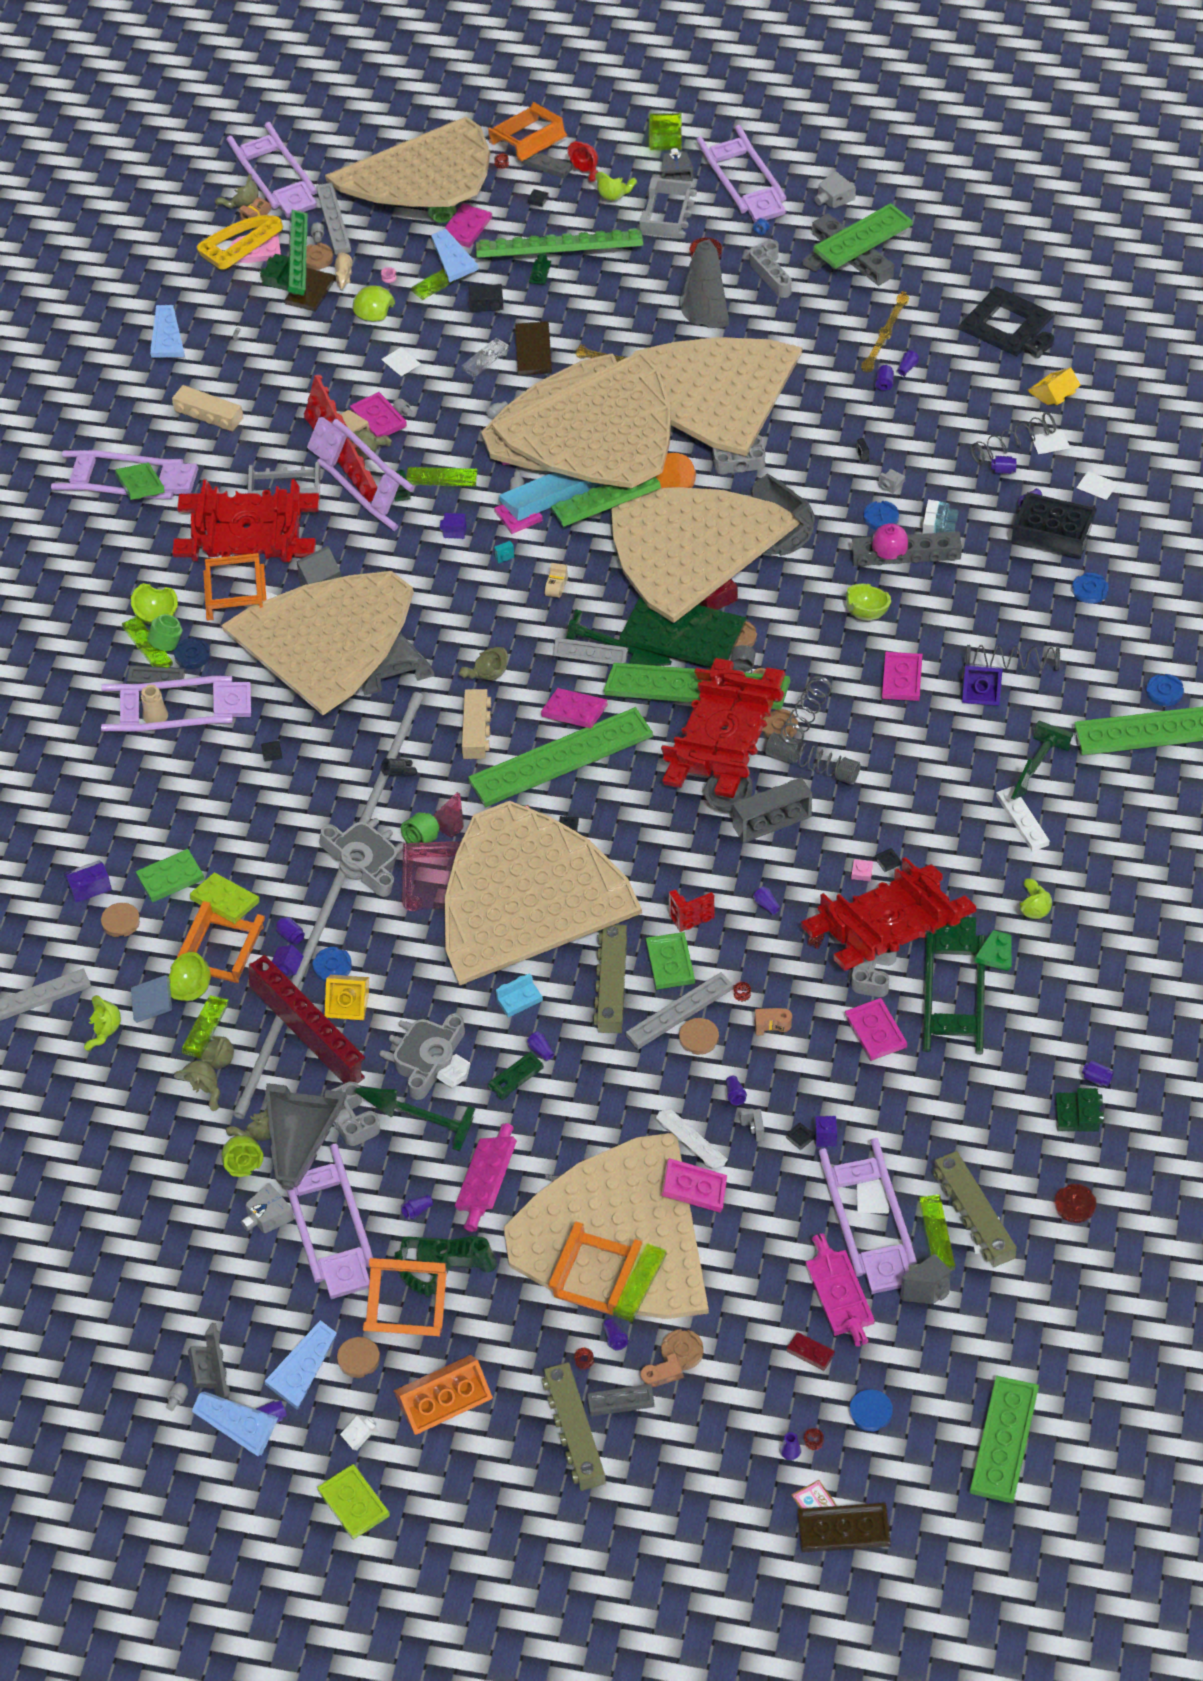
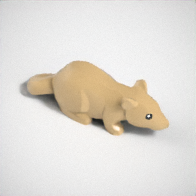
M339 253L335 261L336 283L339 284L340 289H344L345 285L350 283V275L352 274V259L346 253Z

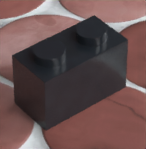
M502 284L468 286L470 313L504 310Z

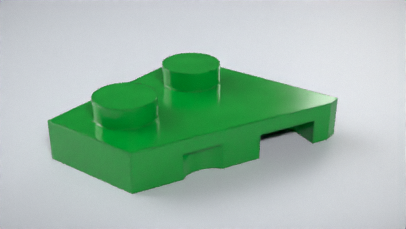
M993 930L974 957L973 962L1009 971L1011 968V935Z

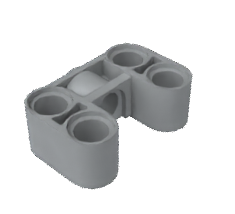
M757 435L747 456L712 447L715 471L718 474H728L763 469L765 467L766 451L762 437Z
M888 948L886 953L879 956L875 953V960L867 961L864 958V963L853 967L852 990L858 994L869 996H886L889 992V976L885 972L875 970L876 964L893 965L896 962L897 951L893 952Z
M348 1082L331 1090L346 1092L344 1106L333 1125L349 1146L363 1143L377 1136L380 1132L379 1117L375 1112L367 1111L355 1116L352 1111L362 1102V1097L354 1092L356 1088H360L356 1082Z

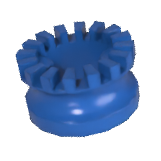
M759 218L753 224L755 232L759 235H764L770 228L767 220L765 221L763 218Z

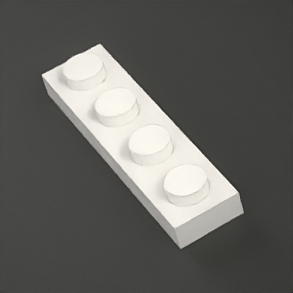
M1012 786L997 792V799L1031 851L1049 846L1050 840L1021 797L1016 800L1011 799L1015 787Z
M673 1110L660 1111L656 1119L662 1123V1126L676 1135L680 1142L685 1143L692 1153L703 1159L708 1167L716 1168L725 1165L728 1159Z

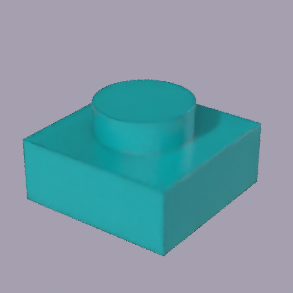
M511 541L494 547L495 559L498 564L514 558V546Z

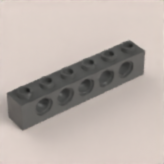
M827 213L812 222V235L822 242L847 227ZM873 248L848 261L849 264L878 286L894 277V264Z
M960 531L908 535V550L903 556L901 554L896 559L879 557L877 552L872 549L873 537L852 538L853 566L961 560L962 555Z

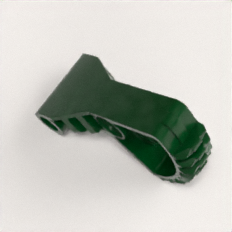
M406 1236L402 1238L400 1250L394 1254L396 1260L407 1261L408 1249H417V1261L446 1263L447 1273L452 1266L477 1267L486 1273L492 1272L497 1266V1260L488 1240L478 1236L458 1239ZM398 1271L401 1279L414 1292L417 1291L420 1295L425 1293V1296L428 1298L432 1294H436L438 1274L428 1273L433 1276L431 1282L428 1283L416 1278L410 1272Z

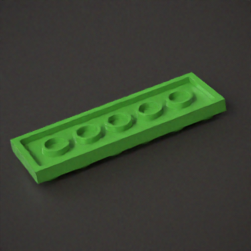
M890 203L815 245L814 252L836 269L912 226V220Z
M656 477L633 488L605 484L598 488H592L588 492L574 495L565 501H559L552 505L551 508L564 527L660 489L661 485Z
M996 1375L970 1494L1014 1504L1037 1399L1038 1384Z

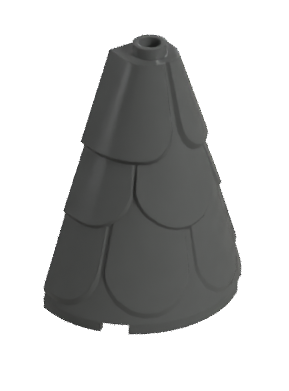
M710 239L700 242L695 249L681 293L680 308L684 317L695 325L700 326L702 324L708 325V328H721L729 326V317L718 252Z
M768 473L754 483L753 498L776 503L793 513L801 522V524L762 554L766 556L779 554L782 556L798 550L809 540L814 531L815 516L810 504L783 482Z
M401 631L387 657L362 684L364 696L382 691L380 679L414 670L417 681L435 676L429 662L402 635Z
M266 1084L265 1095L272 1140L270 1147L276 1180L282 1185V1188L293 1190L299 1186L316 1159V1153L328 1136L330 1128L342 1110L346 1100V1092L326 1090L325 1096L291 1093L286 1085Z

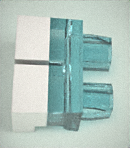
M928 500L923 522V534L955 532L956 523L948 521L957 522L958 510L950 509L949 503Z

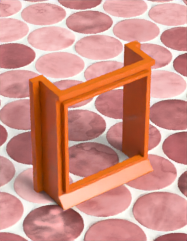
M535 102L532 103L531 107L493 127V129L488 128L489 143L494 145L504 140L515 146L517 158L520 161L531 157L567 136L562 117ZM538 116L551 122L549 125L520 141L510 136L537 121Z
M258 553L205 559L206 570H203L207 621L214 620L213 609L259 604L260 608L263 607V601L267 600L264 564H260ZM255 561L257 595L213 600L210 566Z
M203 901L177 958L184 953H197L210 923L247 931L249 934L234 964L232 973L209 967L211 977L239 983V978L261 930L264 929L263 922L265 916L257 914L254 923L240 919L234 924L213 913L211 903Z
M575 1221L548 1287L553 1288L555 1298L614 1315L615 1308L620 1300L636 1258L640 1253L643 1242L634 1239L632 1246H627L585 1233L583 1223ZM582 1244L627 1257L608 1304L563 1290Z
M369 1258L371 1271L366 1322H364L363 1331L440 1336V1333H442L445 1302L446 1263ZM382 1270L438 1274L434 1327L377 1323Z

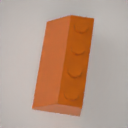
M472 1355L394 1390L401 1411L415 1435L493 1399L480 1364Z

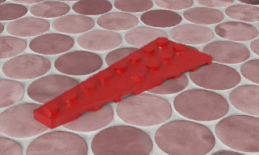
M315 375L306 410L304 411L305 419L313 430L320 417H324L330 423L337 419L347 426L342 415L336 412L335 401L330 400L327 394L329 392L328 387H324L321 382L323 377ZM347 437L337 462L368 502L373 501L378 487L370 471L365 470L364 459L362 456L359 457L355 450L357 445L352 443Z

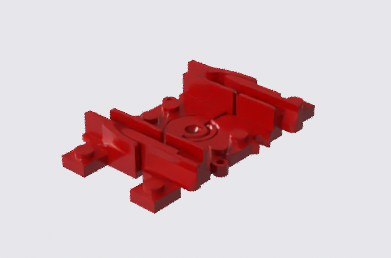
M203 479L201 493L179 494L178 512L194 513H191V538L174 539L173 557H191L193 561H198L199 547H202V550L207 552L209 557L263 553L266 560L270 557H280L282 562H291L292 555L294 557H306L316 550L315 538H299V519H301V512H319L320 495L319 493H300V487L295 479H291L290 493H287V489H279V486H276L275 494L272 496L269 490H264L262 496L258 493H239L235 491V496L229 497L228 491L219 493L218 486H215V489L212 490L207 479ZM246 524H249V525H250L249 527L244 528V525H246Z
M715 658L711 670L696 668L694 671L697 679L702 680L697 685L700 691V701L693 700L691 703L693 711L686 727L681 729L683 734H686V737H674L675 744L673 747L661 746L664 761L670 762L662 780L664 785L682 788L688 773L710 777L711 772L714 771V777L719 778L714 790L715 794L734 798L741 781L740 777L747 778L750 774L747 766L750 760L749 754L755 755L758 752L755 744H757L762 729L767 726L766 720L762 719L764 717H771L770 710L773 706V701H781L784 697V692L780 688L786 675L784 670L767 667L762 680L746 677L743 671L732 670L734 667L733 661Z
M904 857L902 858L903 871H900L898 868L894 869V881L889 886L886 882H881L878 884V888L860 896H853V903H849L840 894L836 895L837 900L833 902L824 893L820 894V906H818L820 913L801 921V927L811 938L829 931L841 944L845 943L846 949L835 953L834 961L846 971L864 963V958L867 961L875 960V953L879 956L886 953L888 948L896 952L899 950V945L906 944L919 937L925 938L926 930L934 934L935 930L946 926L947 923L950 926L959 924L961 918L976 912V905L965 895L949 902V897L940 890L939 881L943 880V874L932 864L920 869Z

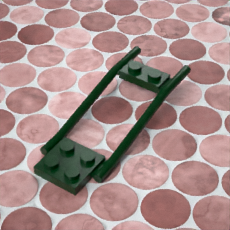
M963 917L960 919V923L955 926H950L947 923L946 926L937 929L936 934L931 932L926 934L924 1052L931 1051V1033H933V1035L954 1036L976 1035L975 1053L978 1055L983 1054L985 965L977 963L976 1016L945 1013L932 1014L934 952L935 954L975 956L985 943V935L976 936V917Z

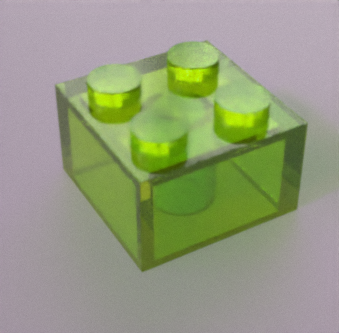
M682 113L649 114L650 150H682Z

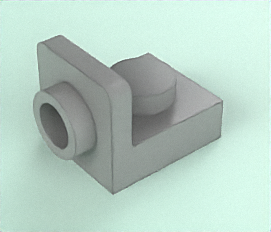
M892 469L886 474L881 473L879 475V487L893 494L905 482V476Z
M761 1109L741 1111V1125H750L751 1134H755L756 1142L765 1141Z

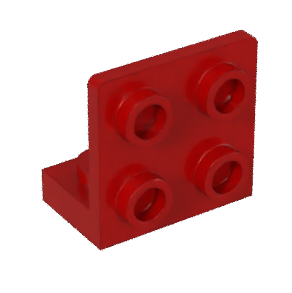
M676 889L669 892V916L679 932L689 930L698 924L708 922L714 918L713 892L686 902L685 898L682 895L680 896Z

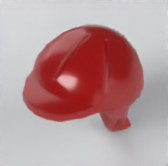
M578 141L570 143L567 152L571 163L575 169L590 173L588 176L589 183L596 182V174L598 173L596 168L598 154L596 150L587 143Z

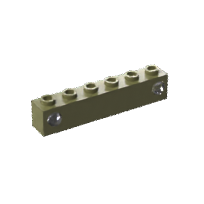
M611 925L604 928L603 932H599V944H602V948H598V960H601V964H597V976H600V980H596V992H599V997H595V1009H598V1013H594V1025H598V1033H622L627 925Z
M958 1151L936 1159L933 1174L937 1181H941L945 1195L947 1197L950 1196L955 1211L961 1214L965 1228L970 1229L972 1232L973 1241L976 1245H980L984 1259L987 1262L989 1261L993 1268L1015 1259L1017 1247Z
M569 1362L544 1369L545 1378H542L544 1390H549L550 1396L547 1397L550 1409H555L556 1412L553 1418L556 1428L560 1427L562 1431L559 1437L562 1446H566L568 1452H565L568 1465L572 1464L574 1471H571L574 1484L578 1483L580 1491L606 1484L605 1472Z

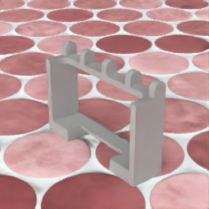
M651 178L646 211H642L639 221L642 234L685 238L686 233L681 231V228H688L689 224L684 221V217H691V211L687 210V206L694 205V200L689 198L690 196L695 197L697 195V191L691 189L690 181ZM658 193L685 196L678 223L651 221Z
M315 462V468L305 470V466H301V470L288 471L287 467H283V471L270 472V468H266V472H255L253 466L249 465L248 493H258L262 496L264 490L254 491V479L315 477V488H301V493H319L320 495L321 467L319 462Z

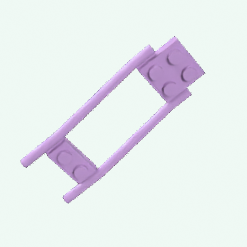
M270 122L265 124L270 135L242 144L240 147H238L232 136L227 137V141L247 172L252 174V179L266 196L273 209L280 206L285 216L289 218L292 209L305 212L317 207V203L312 196L317 193L316 188L285 147ZM279 148L303 181L273 191L271 194L247 160L270 153Z
M741 125L735 127L740 138L710 146L709 149L701 136L697 137L696 140L707 161L735 200L741 213L748 211L754 223L759 218L769 220L785 215L786 210L781 201H785L786 196L753 149ZM748 151L772 187L743 195L741 198L716 162L746 154Z
M324 417L318 418L307 448L320 457L317 460L319 465L328 471L371 514L393 531H396L398 525L385 515L388 514L399 484L409 492L414 490V486L388 467L339 420L335 419L330 423ZM347 437L385 472L372 503L368 502L333 467L337 463Z
M98 450L63 451V458L77 457L70 476V483H52L51 489L90 490L128 495L124 488L89 483L96 461L95 457L137 463L149 462V464L163 466L159 479L164 485L165 493H160L156 496L150 495L144 498L173 499V494H191L198 466L197 464H183V459H160Z
M208 676L143 684H102V691H120V724H101V731H147L212 723H232V717H251L250 682H232V676ZM213 683L214 716L139 724V691H142L147 685L152 684L159 689Z
M878 1138L870 1140L875 1159L870 1158L845 1163L832 1168L827 1150H819L829 1191L851 1256L856 1276L866 1274L871 1294L901 1288L902 1276L909 1272L908 1265L917 1264ZM881 1178L903 1245L900 1244L858 1254L837 1187L855 1185Z
M337 1144L330 1145L334 1165L332 1163L308 1170L298 1187H295L293 1190H287L314 1282L319 1283L325 1280L330 1299L368 1289L370 1280L366 1267L370 1268L369 1258H373ZM341 1183L361 1248L358 1247L320 1258L317 1261L297 1195H305Z

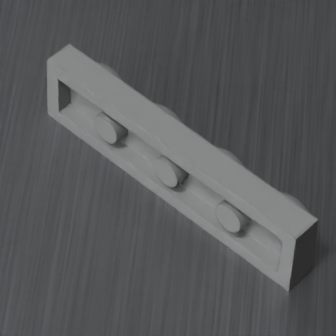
M555 638L553 656L614 664V662L627 663L628 648Z

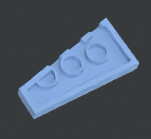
M447 229L431 235L449 282L478 270V264Z
M156 305L150 352L151 358L185 357L173 305Z
M320 1320L265 1380V1385L298 1410L337 1333Z
M207 1392L199 1393L192 1409L193 1413L256 1456L263 1454L278 1420L276 1416Z

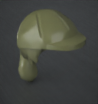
M252 174L248 175L245 186L237 187L235 192L238 194L233 196L232 200L229 201L218 197L215 199L216 204L224 205L227 208H240L243 205L247 207L252 204L259 196L258 187L252 180Z
M363 429L353 432L374 453L380 445L391 447L392 440L386 435L376 437L370 431ZM357 446V449H355V450H356L358 456H359V457L362 456L363 459L369 458V457Z
M503 647L485 650L479 653L480 656L476 659L473 669L461 667L459 675L463 678L469 677L474 679L481 677L486 680H495L502 676L507 669V651Z
M211 1036L215 1040L209 1042L205 1049H202L196 1043L184 1046L186 1055L192 1054L196 1058L210 1064L214 1069L226 1067L231 1063L234 1056L233 1045L224 1036Z
M193 1061L182 1070L174 1072L176 1079L189 1081L193 1090H196V1093H198L199 1088L206 1093L210 1092L209 1107L211 1111L219 1109L220 1089L217 1085V1074L210 1064L204 1061Z
M266 1107L262 1113L253 1114L254 1117L250 1116L254 1121L248 1125L247 1130L243 1131L235 1126H230L226 1128L227 1135H245L258 1141L271 1139L268 1108Z

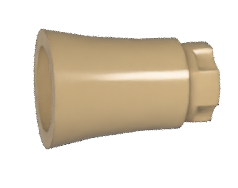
M152 684L147 685L141 691L143 720L146 723L166 721L168 711L164 705L159 688Z

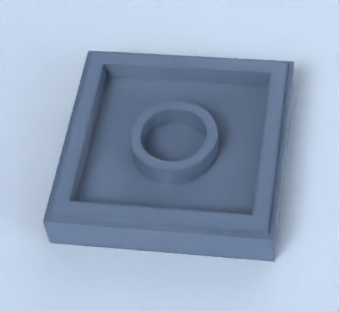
M167 975L131 988L133 1020L136 1023L172 1011L170 980Z

